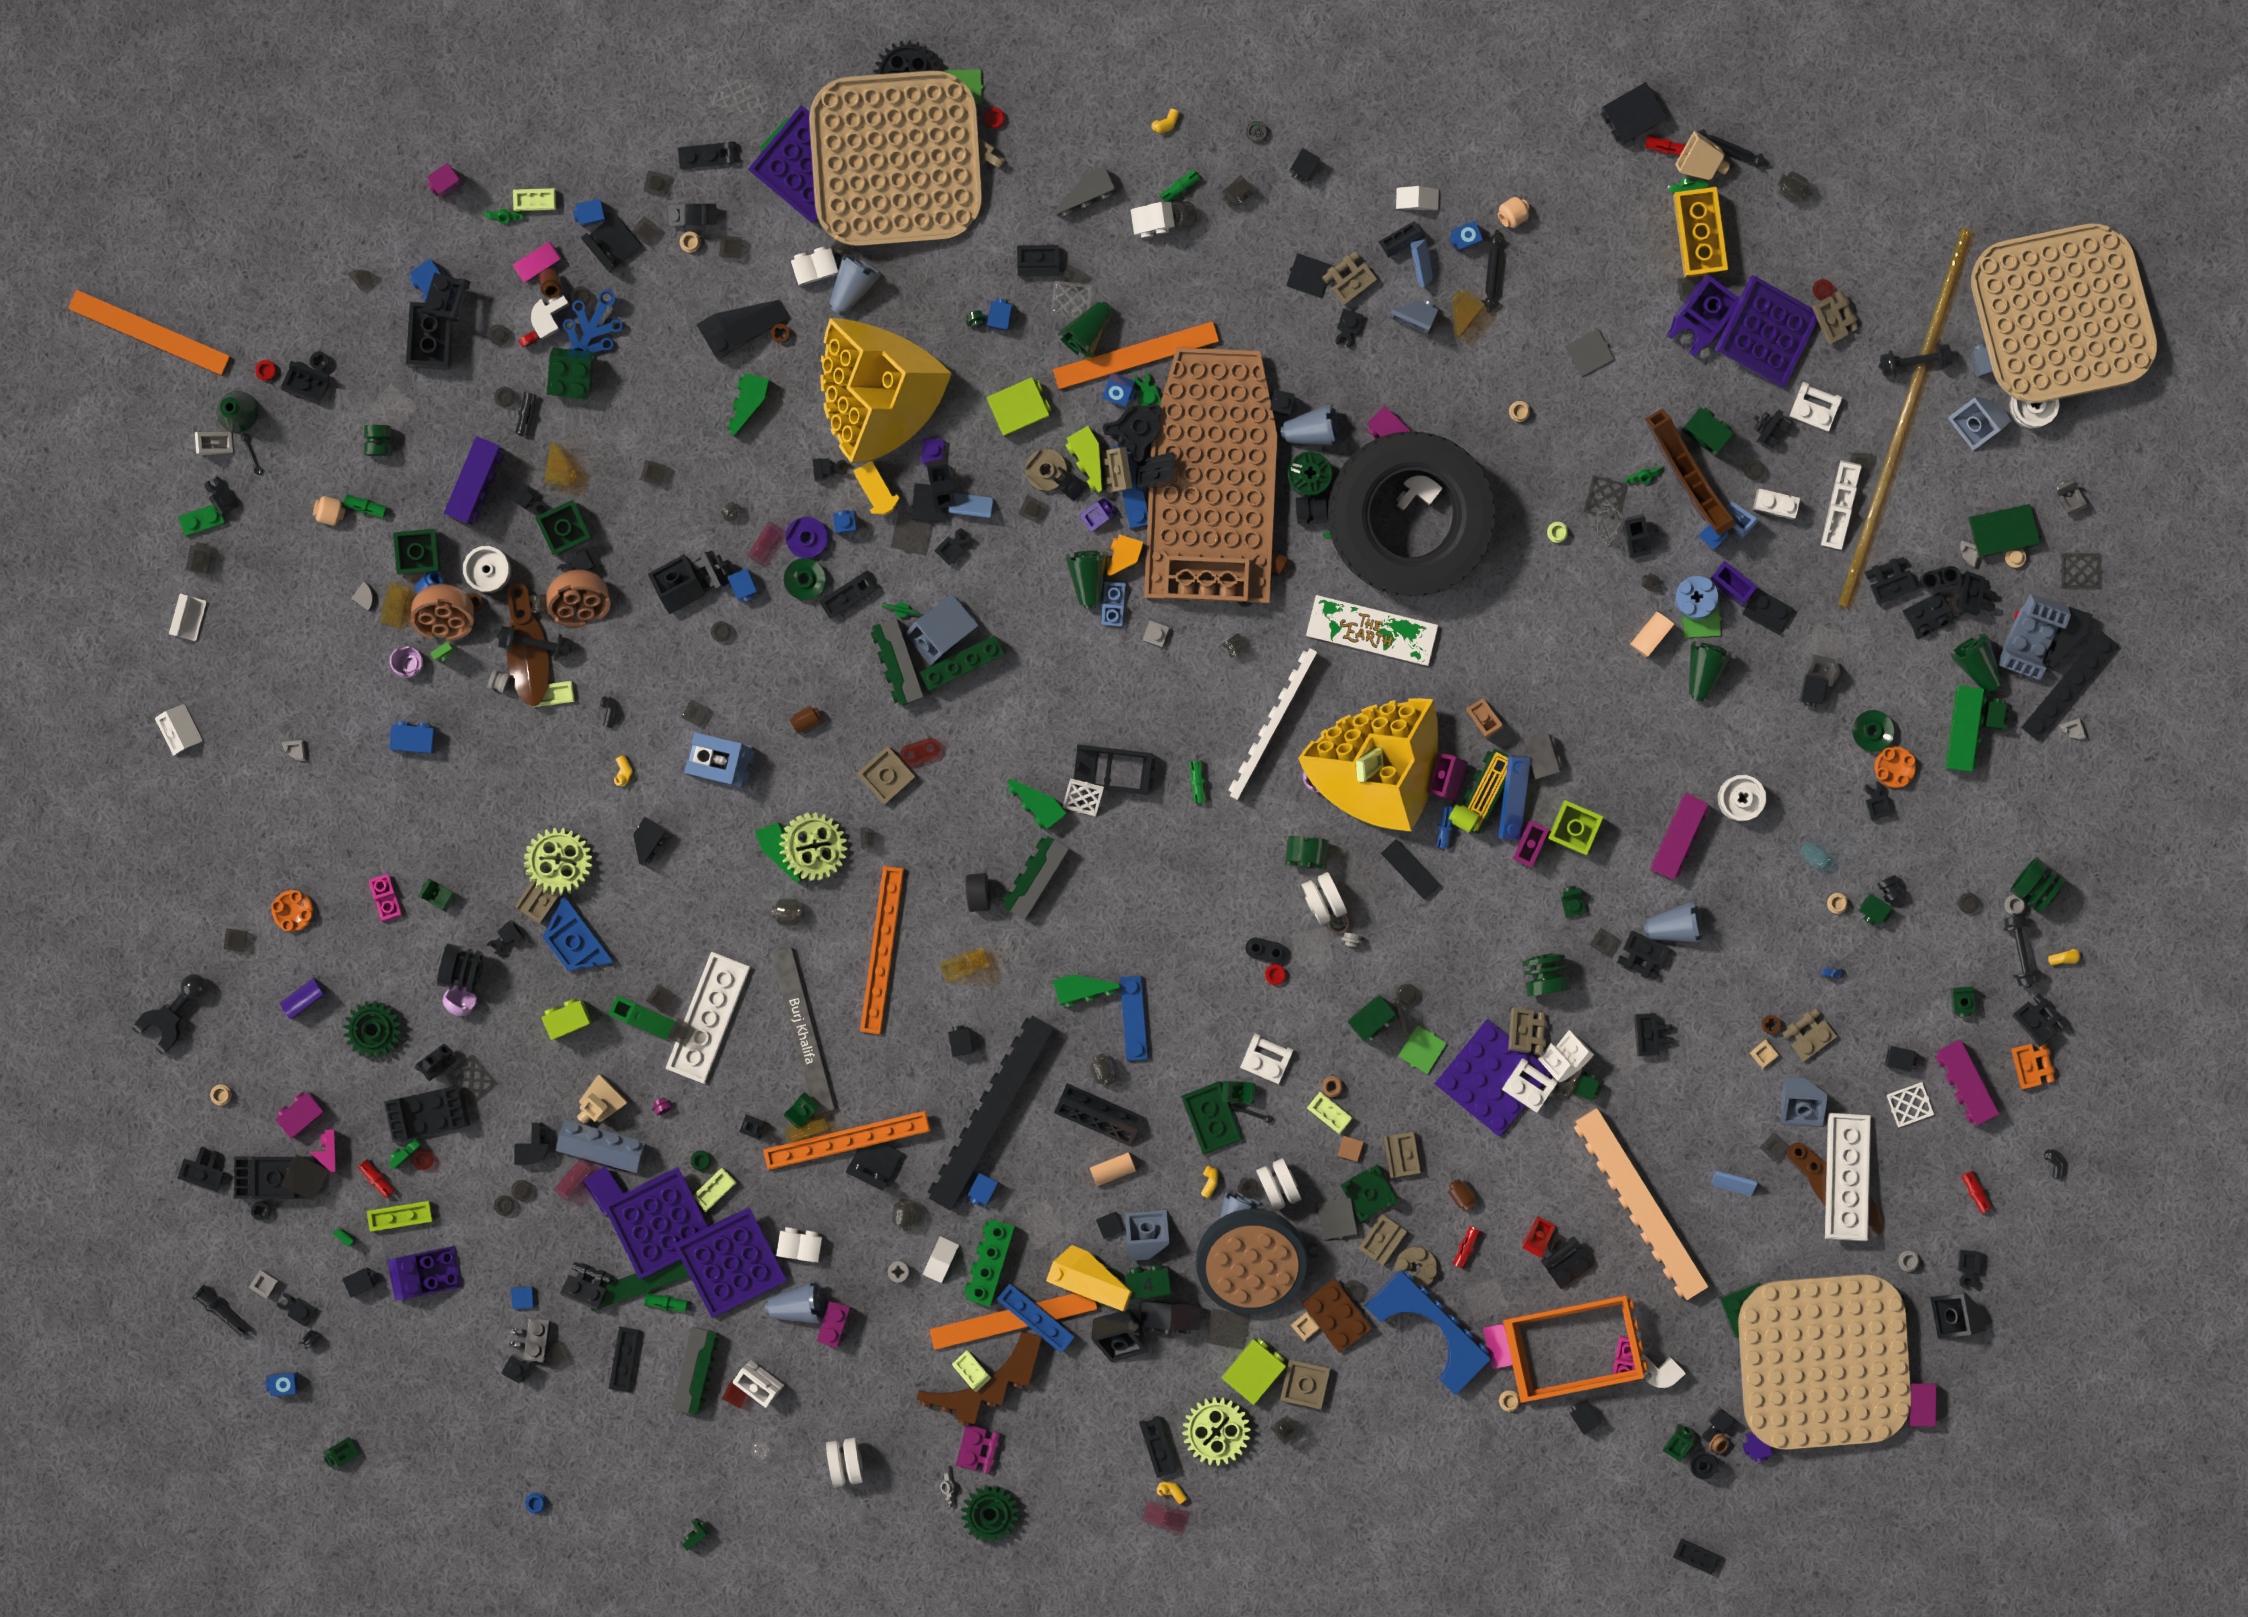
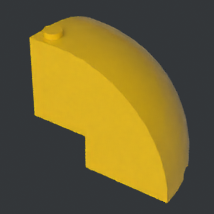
M830 318L824 337V343H826L825 356H821L824 375H821V391H825L827 403H824V410L827 419H831V432L833 436L837 435L840 441L839 447L851 463L869 461L888 454L907 442L923 427L936 410L952 373L930 353L899 335L857 321Z
M1415 698L1408 699V702L1396 703L1393 700L1381 707H1377L1376 704L1361 709L1362 713L1353 717L1347 715L1338 720L1335 727L1323 730L1321 732L1322 736L1316 742L1311 741L1299 756L1300 764L1311 783L1325 798L1344 812L1379 827L1412 831L1429 796L1427 790L1437 759L1438 722L1434 699ZM1382 748L1384 768L1365 782L1358 781L1356 761L1372 749Z

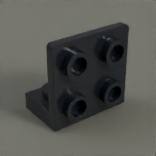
M612 215L589 235L586 233L581 237V240L609 273L640 248L638 241L616 215Z
M884 1143L859 1148L856 1150L845 1173L883 1191L902 1152Z

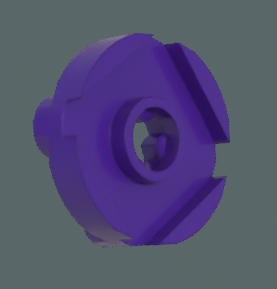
M801 517L794 520L787 528L786 543L789 550L799 558H814L825 549L827 545V532L819 520L813 517ZM810 532L812 541H807L806 544L803 543L801 535Z

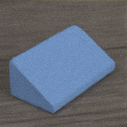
M1424 239L1411 242L1410 244L1416 276L1421 288L1425 287L1433 279L1427 243Z
M953 493L956 506L949 507L950 513L991 517L993 498Z
M1716 1170L1711 1185L1751 1196L1757 1183L1754 1180Z

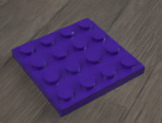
M800 105L747 170L810 223H813L817 218L813 181L810 112Z
M1751 275L1715 351L1773 384L1784 388L1817 322L1816 315L1811 307L1764 280Z
M1486 1019L1434 1084L1500 1137L1525 1106L1502 1090L1521 1059L1527 1060V1064L1547 1077L1551 1073L1530 1053L1508 1050L1509 1036ZM1523 1070L1519 1075L1538 1089L1542 1085L1541 1082Z
M678 1166L602 1204L639 1280L680 1260L681 1258L674 1243L708 1227Z
M750 1207L674 1243L711 1318L787 1281Z

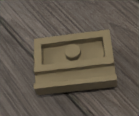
M537 881L530 883L515 907L541 924L559 898L560 893L559 890H556L554 895H552L549 888L544 893V886L541 885L539 888H536Z
M1414 1131L1383 1136L1390 1178L1421 1173Z
M1381 1214L1358 1249L1383 1266L1407 1231Z

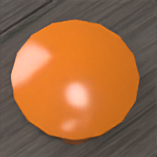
M1893 746L1884 749L1875 760L1874 770L1876 777L1882 784L1888 787L1899 788L1907 785L1913 779L1916 772L1914 756L1902 747Z
M289 890L282 892L271 904L274 921L285 931L295 932L302 930L309 924L313 915L311 900L300 891Z

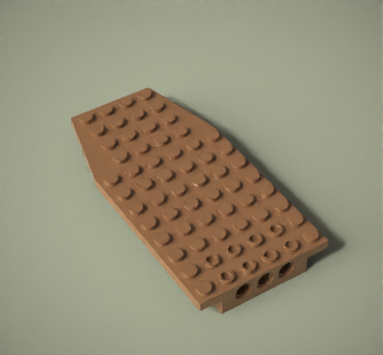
M1176 348L1169 377L1159 405L1161 408L1159 416L1160 432L1154 442L1151 443V457L1174 452L1177 455V458H1175L1177 463V482L1149 489L1144 598L1270 603L1278 435L1273 411L1270 410L1271 400L1261 351Z

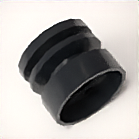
M447 943L439 967L437 985L451 989L455 980H457L458 991H463L467 983V993L473 994L483 969V952L477 950L474 959H472L473 949L469 948L465 957L461 956L462 946Z

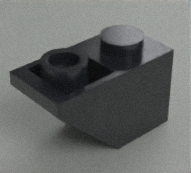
M647 817L643 818L633 833L638 861L642 866L645 863H651L656 855L653 851L657 845L661 847L668 837L665 835L667 830Z

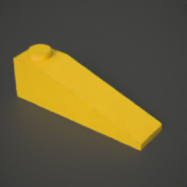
M1071 1245L1053 1261L1046 1280L1047 1282L1125 1312L1132 1291L1117 1277L1113 1276L1103 1264L1097 1261L1091 1252Z

